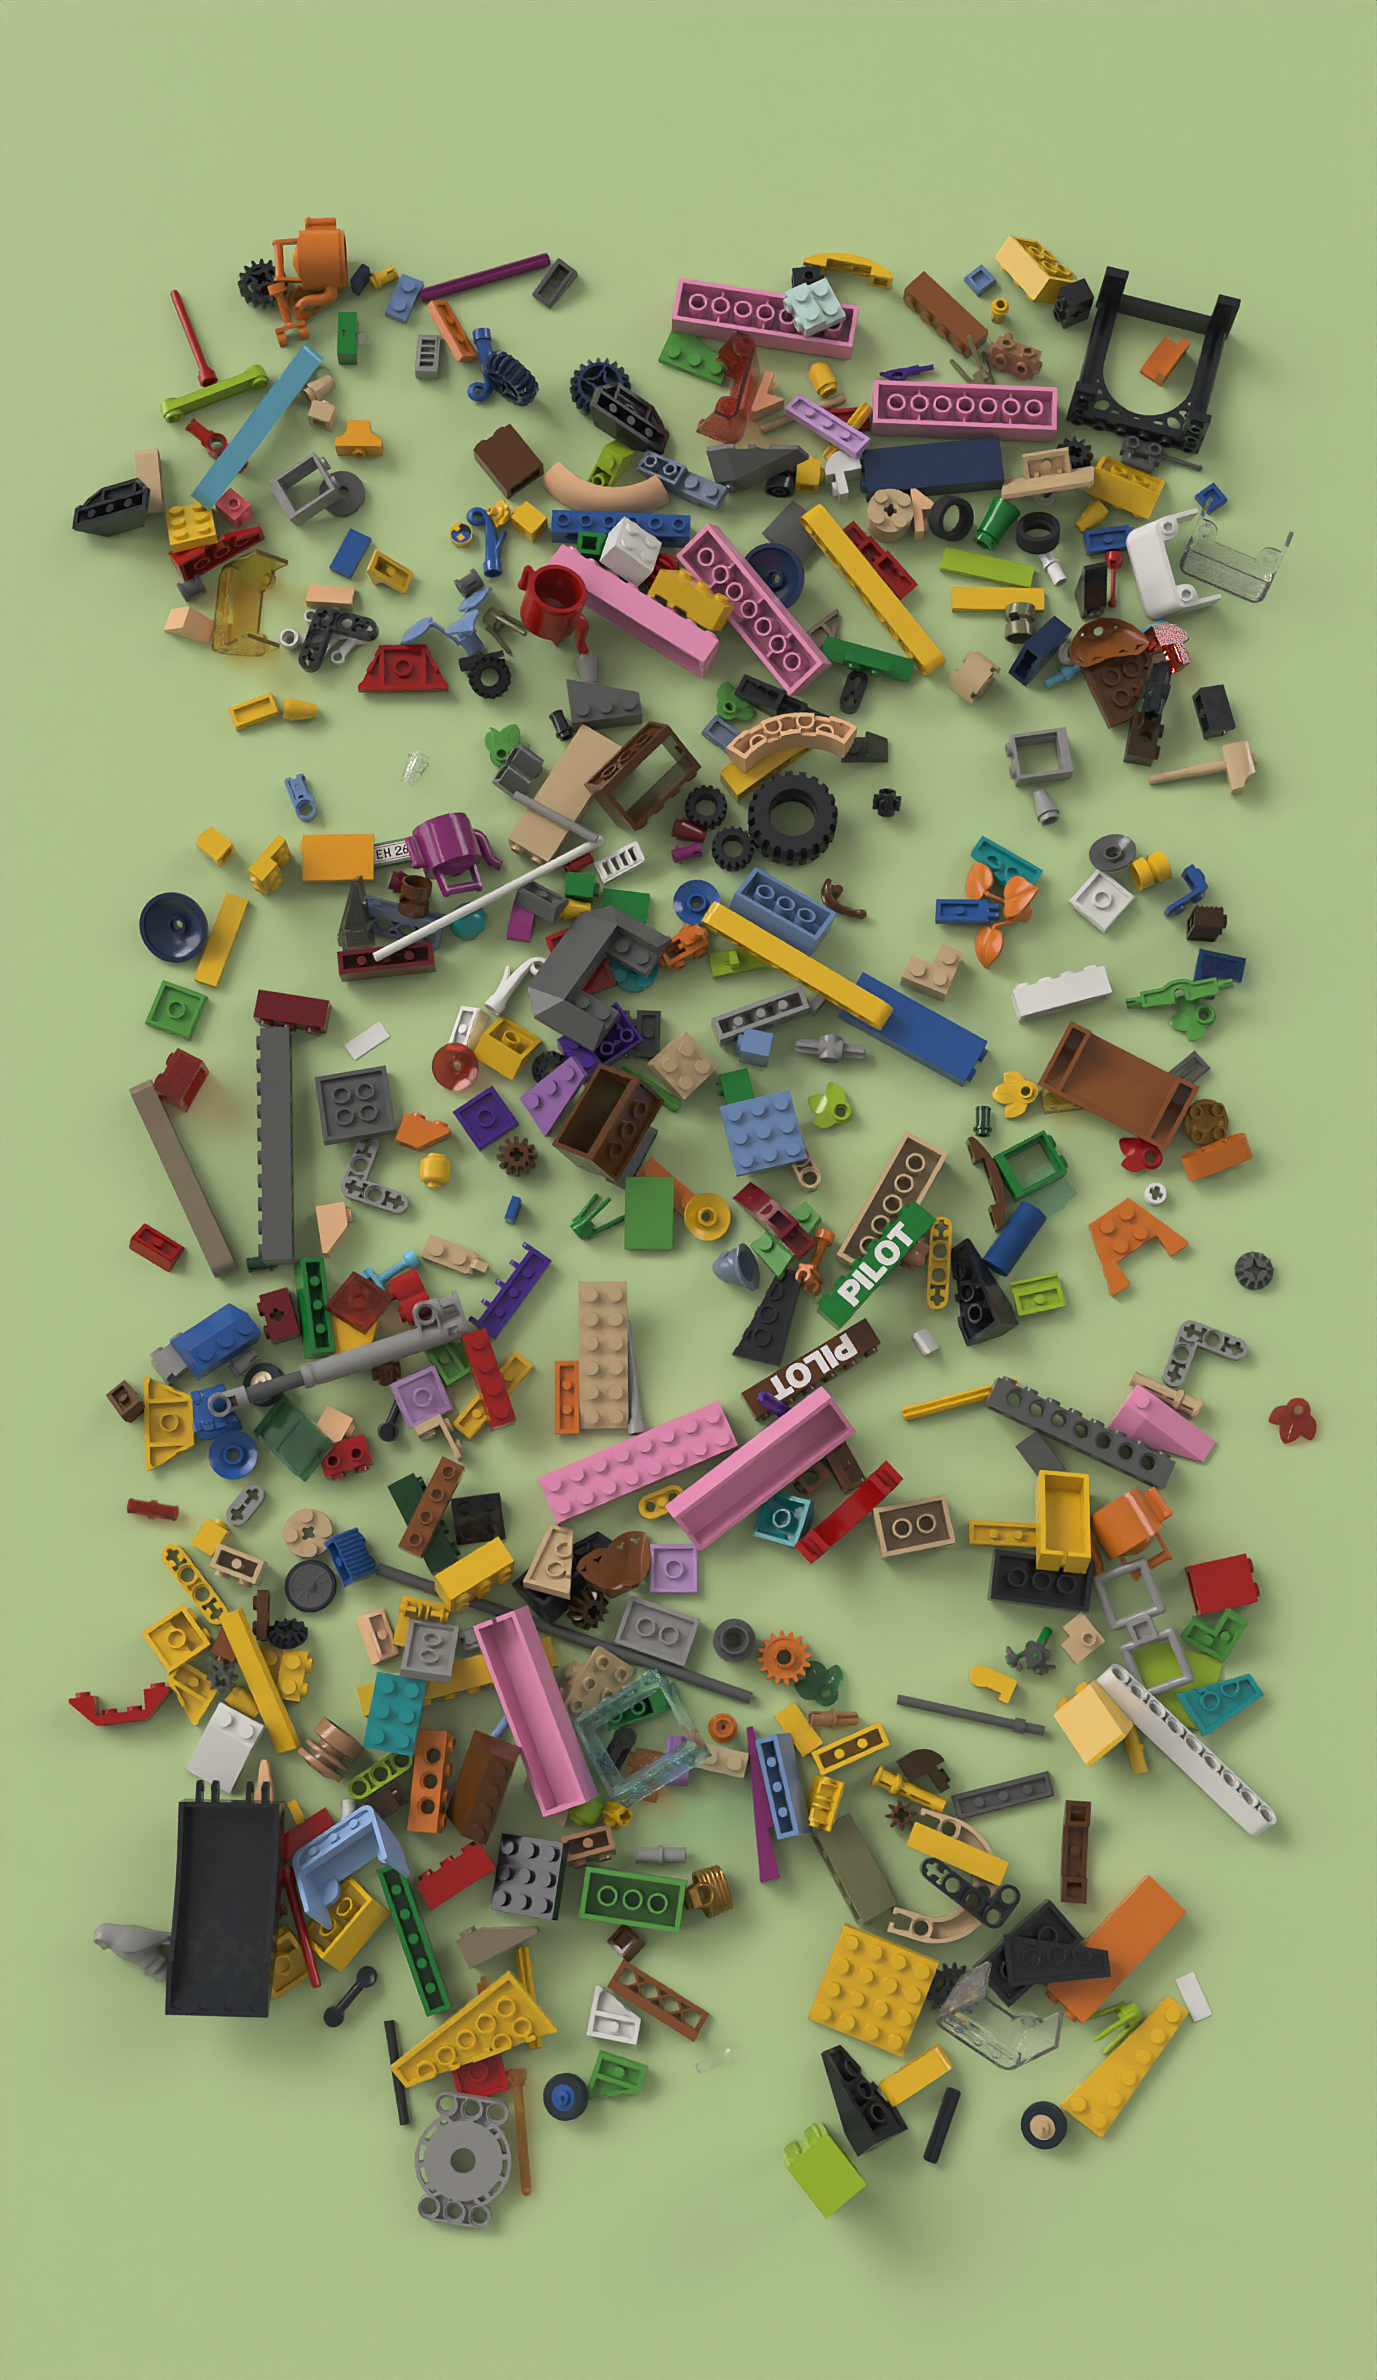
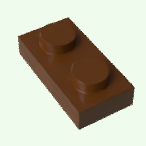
M257 1590V1596H253V1610L257 1611V1621L252 1623V1632L256 1636V1640L269 1641L270 1591Z

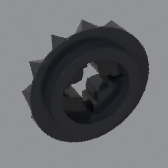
M553 1050L543 1052L536 1057L532 1065L534 1080L539 1083L550 1074L549 1072H544L547 1069V1061L552 1066L558 1067L564 1063L566 1058L563 1054Z
M284 1618L282 1622L275 1620V1624L269 1626V1642L280 1649L299 1647L308 1637V1628L305 1627L304 1621L297 1622L296 1618L292 1620ZM292 1630V1632H288V1634H286L284 1637V1632Z

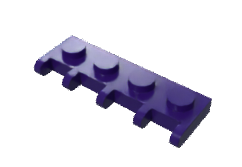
M526 1242L522 1244V1247L528 1253L520 1264L513 1259L509 1262L515 1268V1271L507 1282L504 1283L499 1279L495 1281V1284L501 1287V1290L494 1300L490 1303L486 1299H482L481 1303L487 1309L480 1319L477 1320L472 1316L468 1319L469 1322L479 1329L486 1328L488 1335L495 1340L552 1262L551 1259Z

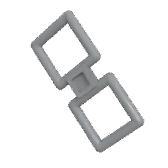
M1139 1558L1094 1575L1092 1584L1110 1628L1113 1631L1128 1627L1133 1639L1119 1647L1128 1672L1153 1696L1192 1683L1195 1677L1175 1629L1168 1627L1157 1631L1152 1617L1165 1613L1166 1606L1147 1560ZM1140 1569L1154 1606L1117 1619L1103 1582ZM1168 1638L1183 1675L1146 1688L1131 1652Z

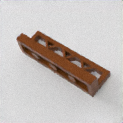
M624 1959L607 1988L693 2042L709 2015L707 2011ZM624 1967L634 1972L636 1983L625 1985L617 1980ZM638 1975L644 1978L645 1981L639 1982ZM652 1983L656 1986L658 1996L649 1999L642 1996L640 1985ZM637 1986L638 1992L631 1989V1987ZM659 1988H660L661 1990H663L664 1992H666L667 1994H665V1995H660V1990H659ZM672 1996L677 1999L679 2010L668 2012L663 2008L662 1999ZM659 2000L660 2006L652 2001ZM681 2002L689 2008L682 2009ZM694 2010L702 2015L695 2028L685 2023L683 2012ZM680 2013L682 2020H680L674 2015Z

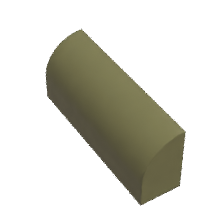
M850 1813L836 1819L831 1832L818 1829L810 1834L857 1925L869 1921L898 1904Z

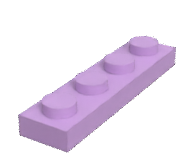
M798 394L785 407L786 415L855 459L870 445L871 438L801 394Z

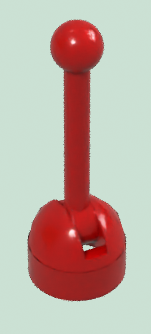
M1118 551L1105 553L1107 567L1111 569L1110 600L1108 601L1110 608H1114L1117 605L1115 600L1116 570L1122 566L1124 554Z

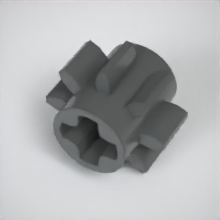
M222 1661L218 1668L212 1665L210 1670L214 1674H208L206 1680L212 1683L210 1690L218 1689L220 1694H223L226 1688L232 1691L235 1686L231 1681H237L239 1675L233 1674L235 1666L229 1667L225 1665L224 1661ZM226 1675V1679H218V1676Z

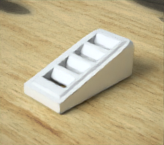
M635 841L596 861L594 866L603 884H606L645 867L646 859L638 842ZM633 852H634V855H635V857H636V859H637V860L634 861V862H633V860H632V858H631V856H630V853H633ZM625 856L629 865L624 866L621 857ZM614 860H616L620 868L617 871L612 863ZM607 864L612 874L607 875L603 865Z

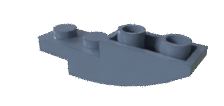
M649 450L646 451L636 467V470L648 479L657 475L666 491L698 507L703 504L718 510L729 492L727 487L688 471L685 465Z

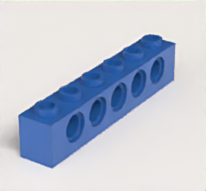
M552 510V543L577 544L579 531L608 535L625 516L647 533L656 537L662 543L661 547L684 548L690 542L691 515Z

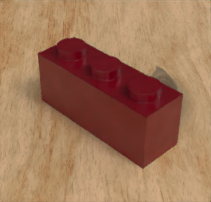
M259 989L253 1017L261 1027L271 1028L273 1025L289 1027L291 1032H296V1029L306 1030L307 1034L318 1036L320 1033H327L332 1006L329 1000Z

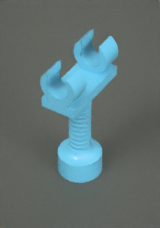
M409 1249L403 1253V1260L400 1263L394 1265V1267L388 1269L382 1275L376 1276L372 1269L368 1267L354 1278L359 1286L367 1283L371 1278L379 1289L371 1293L367 1298L374 1306L389 1296L383 1287L386 1281L392 1279V1277L396 1276V1274L398 1275V1273L406 1268H417L421 1263L412 1250Z

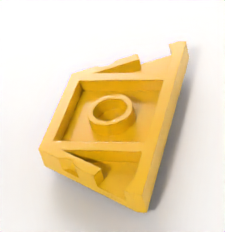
M146 1376L143 1377L145 1470L152 1471L195 1447V1434L192 1426L194 1411L191 1395Z

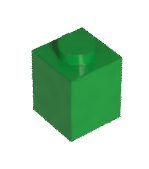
M567 872L564 896L593 904L594 897L599 896L600 883H596V876L593 874Z

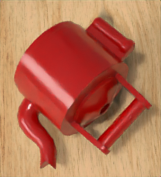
M530 565L525 566L521 579L518 582V588L525 591L520 607V617L524 626L532 634L542 639L551 640L555 646H558L564 638L570 636L576 630L575 646L579 654H588L589 650L585 639L588 635L589 624L586 617L582 614L587 593L582 578L572 569L562 565H546L536 571Z

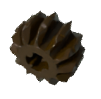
M586 1587L585 1590L578 1589L577 1596L570 1595L573 1601L567 1604L570 1611L566 1615L571 1619L573 1625L589 1631L591 1627L598 1629L599 1621L605 1622L603 1616L609 1613L608 1609L605 1608L609 1602L604 1598L602 1592Z

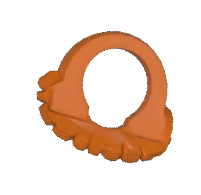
M300 285L289 293L288 304L292 315L296 319L306 321L311 316L317 314L322 306H316L312 310H304L301 314L298 309H293L294 305L302 297L319 294L317 291H303Z

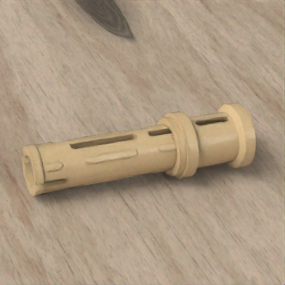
M1135 1371L1129 1383L1133 1387L1138 1384L1157 1398L1171 1404L1170 1407L1172 1409L1186 1412L1193 1419L1196 1418L1204 1401L1202 1398L1198 1400L1185 1394V1390L1178 1389L1176 1391L1137 1371Z

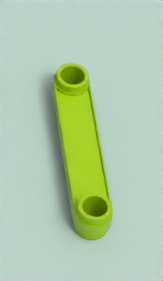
M252 365L244 373L177 399L174 397L166 398L160 403V411L167 423H175L180 421L183 415L251 389L261 390L268 385V377L261 365Z

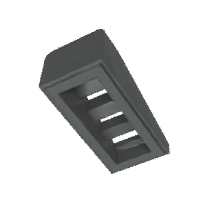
M558 258L532 293V296L551 309L578 276L577 271ZM560 270L567 274L565 278L558 273ZM554 277H556V278L559 279L562 283L559 285V284H557L556 282H554L552 279H553ZM548 284H550V285H552L553 287H555L557 290H556L555 293H554L552 290H550V289H549L548 287H546V286H547ZM544 290L552 297L548 300L540 293Z

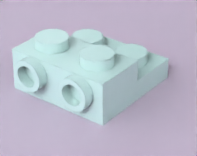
M826 278L808 286L805 282L785 291L783 305L788 313L791 312L794 317V326L798 332H802L804 338L846 320V314Z

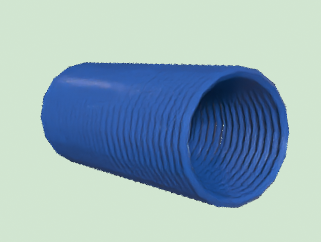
M1021 1202L982 1258L987 1267L995 1273L1007 1277L1021 1255H1023L1025 1249L1032 1242L1031 1240H1033L1047 1220L1046 1215L1032 1204Z

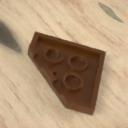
M1147 648L1139 655L1111 657L1086 668L1079 667L1108 729L1123 724L1132 718L1134 707L1152 662Z

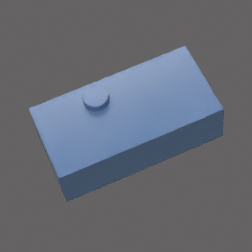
M757 867L753 869L734 893L729 907L733 912L809 957L812 956L829 933L837 914Z

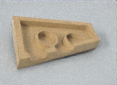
M550 1523L523 1580L525 1588L570 1600L574 1542L573 1529Z

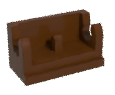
M846 1441L823 1457L844 1495L860 1487L867 1480Z

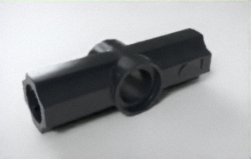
M1165 661L1153 664L1150 678L1144 689L1142 697L1144 702L1140 716L1147 723L1152 724L1160 721L1164 705L1171 689L1169 683L1173 669Z

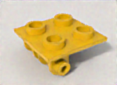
M403 1595L392 1644L405 1647L410 1618L447 1624L450 1612L443 1603Z
M814 1774L806 1802L810 1826L831 1832L836 1820V1812L843 1795L845 1782Z

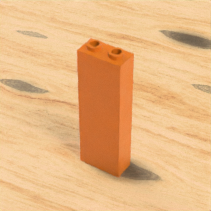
M1145 1875L1080 1945L1108 1950L1111 1977L1045 1983L1043 1986L1048 1990L1045 1994L1055 2004L1060 2002L1066 2008L1063 2012L1074 2023L1077 2020L1084 2023L1181 1919L1186 1911L1151 1876Z

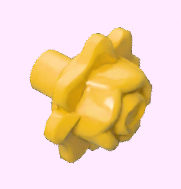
M503 499L497 502L495 507L489 506L487 509V514L492 516L497 528L500 525L503 526L511 518L509 504H506Z

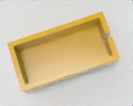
M1040 1470L1035 1485L1036 1569L1059 1571V1568L1063 1567V1572L1086 1574L1091 1559L1089 1474Z

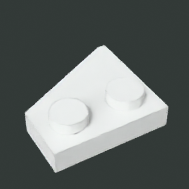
M596 1985L586 2035L636 2045L641 2018L600 1985Z

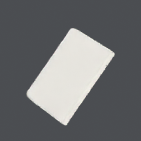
M461 1006L446 1050L474 1058L473 1052L483 1034L488 1014L480 1008Z

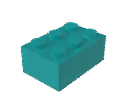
M377 1672L363 1742L364 1748L415 1757L429 1681Z

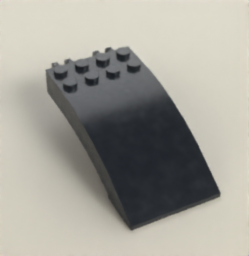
M197 1780L195 1799H183L179 1801L176 1881L166 1971L165 2015L268 2018L280 1919L285 1801H270V1783L268 1781H263L261 1786V1800H254V1781L247 1782L246 1800L220 1799L219 1780H213L211 1784V1799H204V1780Z

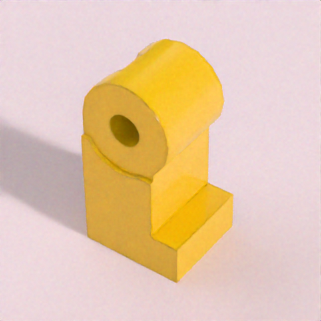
M983 1665L971 1669L968 1676L970 1683L974 1687H985L998 1693L997 1701L1003 1704H1008L1018 1682Z

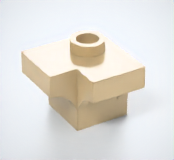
M1082 1612L1061 1627L1068 1638L1060 1646L1075 1665L1105 1642Z

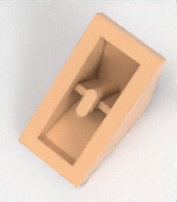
M191 607L171 609L164 631L209 644L216 623Z

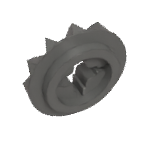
M1251 1251L1243 1254L1237 1260L1235 1276L1243 1287L1258 1290L1267 1286L1272 1280L1274 1268L1272 1267L1271 1259H1268L1263 1253ZM1253 1261L1256 1264V1268L1264 1269L1257 1273L1256 1280L1252 1272L1245 1271L1252 1267Z

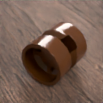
M419 875L404 876L402 878V895L399 897L398 912L409 918L418 919L426 917L429 910L430 901L428 899L431 897L432 881Z

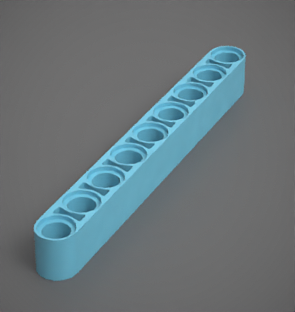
M306 343L303 345L190 495L207 510L214 506L324 359Z

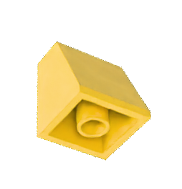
M1092 1679L1089 1683L1085 1680L1074 1689L1075 1695L1070 1699L1068 1696H1065L1056 1704L1058 1709L1053 1714L1088 1767L1123 1740L1134 1725L1095 1679Z

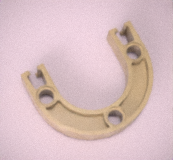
M920 1808L918 1817L923 1818L926 1814L938 1819L936 1831L942 1833L943 1824L951 1822L955 1830L950 1837L993 1855L991 1848L981 1834L967 1823L948 1815ZM970 1874V1884L976 1889L981 1886L987 1887L989 1890L988 1898L990 1899L998 1886ZM974 1893L969 1894L966 1898L967 1906L969 1908L976 1907L979 1903L977 1895ZM893 1906L890 1915L895 1916V1914L901 1913L910 1917L911 1920L907 1930L893 1928L894 1923L890 1922L887 1924L886 1931L917 1941L936 1944L961 1939L973 1932L982 1923L960 1906L946 1915L934 1917ZM917 1921H924L927 1925V1930L924 1934L917 1935L914 1931V1925Z

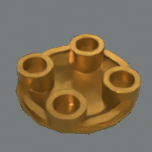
M1210 1099L1195 1101L1188 1108L1184 1116L1183 1126L1188 1138L1199 1146H1206L1226 1138L1228 1117L1225 1106Z

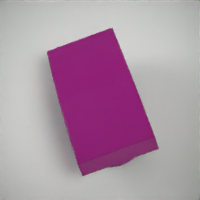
M516 893L509 919L507 940L530 943L536 925V914L516 904Z

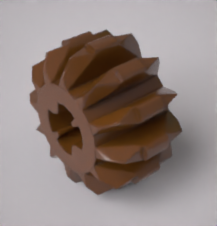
M518 1136L514 1137L515 1143H511L509 1139H506L507 1147L500 1145L498 1148L503 1153L497 1155V1160L503 1161L499 1165L500 1169L507 1168L506 1174L508 1176L512 1174L513 1170L516 1177H520L521 1170L528 1175L529 1170L527 1166L535 1168L536 1164L532 1160L538 1158L537 1153L532 1152L535 1149L534 1144L527 1146V1138H524L519 1143ZM519 1152L523 1158L520 1157V1161H515L514 1153Z

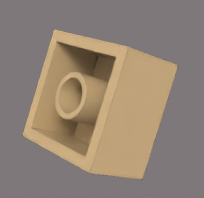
M680 1032L646 1064L669 1091L680 1100H685L718 1068L687 1032Z

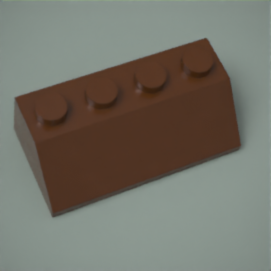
M477 1730L473 1733L446 1814L463 1837L486 1845L494 1829L522 1748Z

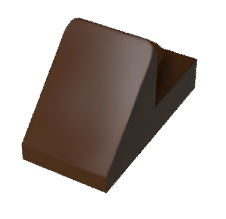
M123 1380L106 1394L125 1422L132 1423L144 1413V1402L126 1380Z

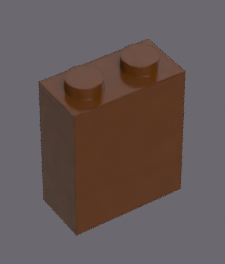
M511 424L498 428L493 436L487 440H481L473 449L474 459L507 500L544 474L543 463Z

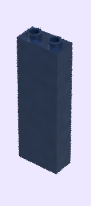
M999 437L866 449L862 452L860 459L861 473H863V480H860L861 494L866 496V502L870 501L876 491L884 489H896L909 495L910 489L915 488L925 496L1000 490L1005 480Z

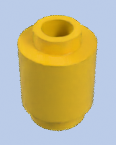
M817 362L810 367L808 377L816 393L821 398H828L834 395L838 390L837 381L829 365Z

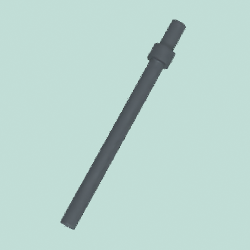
M899 1694L897 1698L898 1705L1013 1729V1732L1023 1734V1732L1040 1736L1044 1734L1045 1726L1028 1723L1026 1719L1016 1717L1014 1720Z

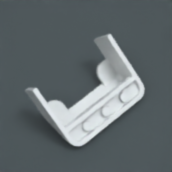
M1197 508L1157 519L1131 531L1126 538V546L1144 612L1151 620H1160L1213 606L1222 598L1220 593L1198 599L1197 592L1193 586L1189 584L1175 585L1164 541L1173 539L1178 533V524L1191 521L1199 513Z

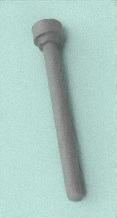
M628 1320V1389L632 1417L629 1420L630 1424H628V1434L635 1436L648 1431L644 1418H641L631 1322Z

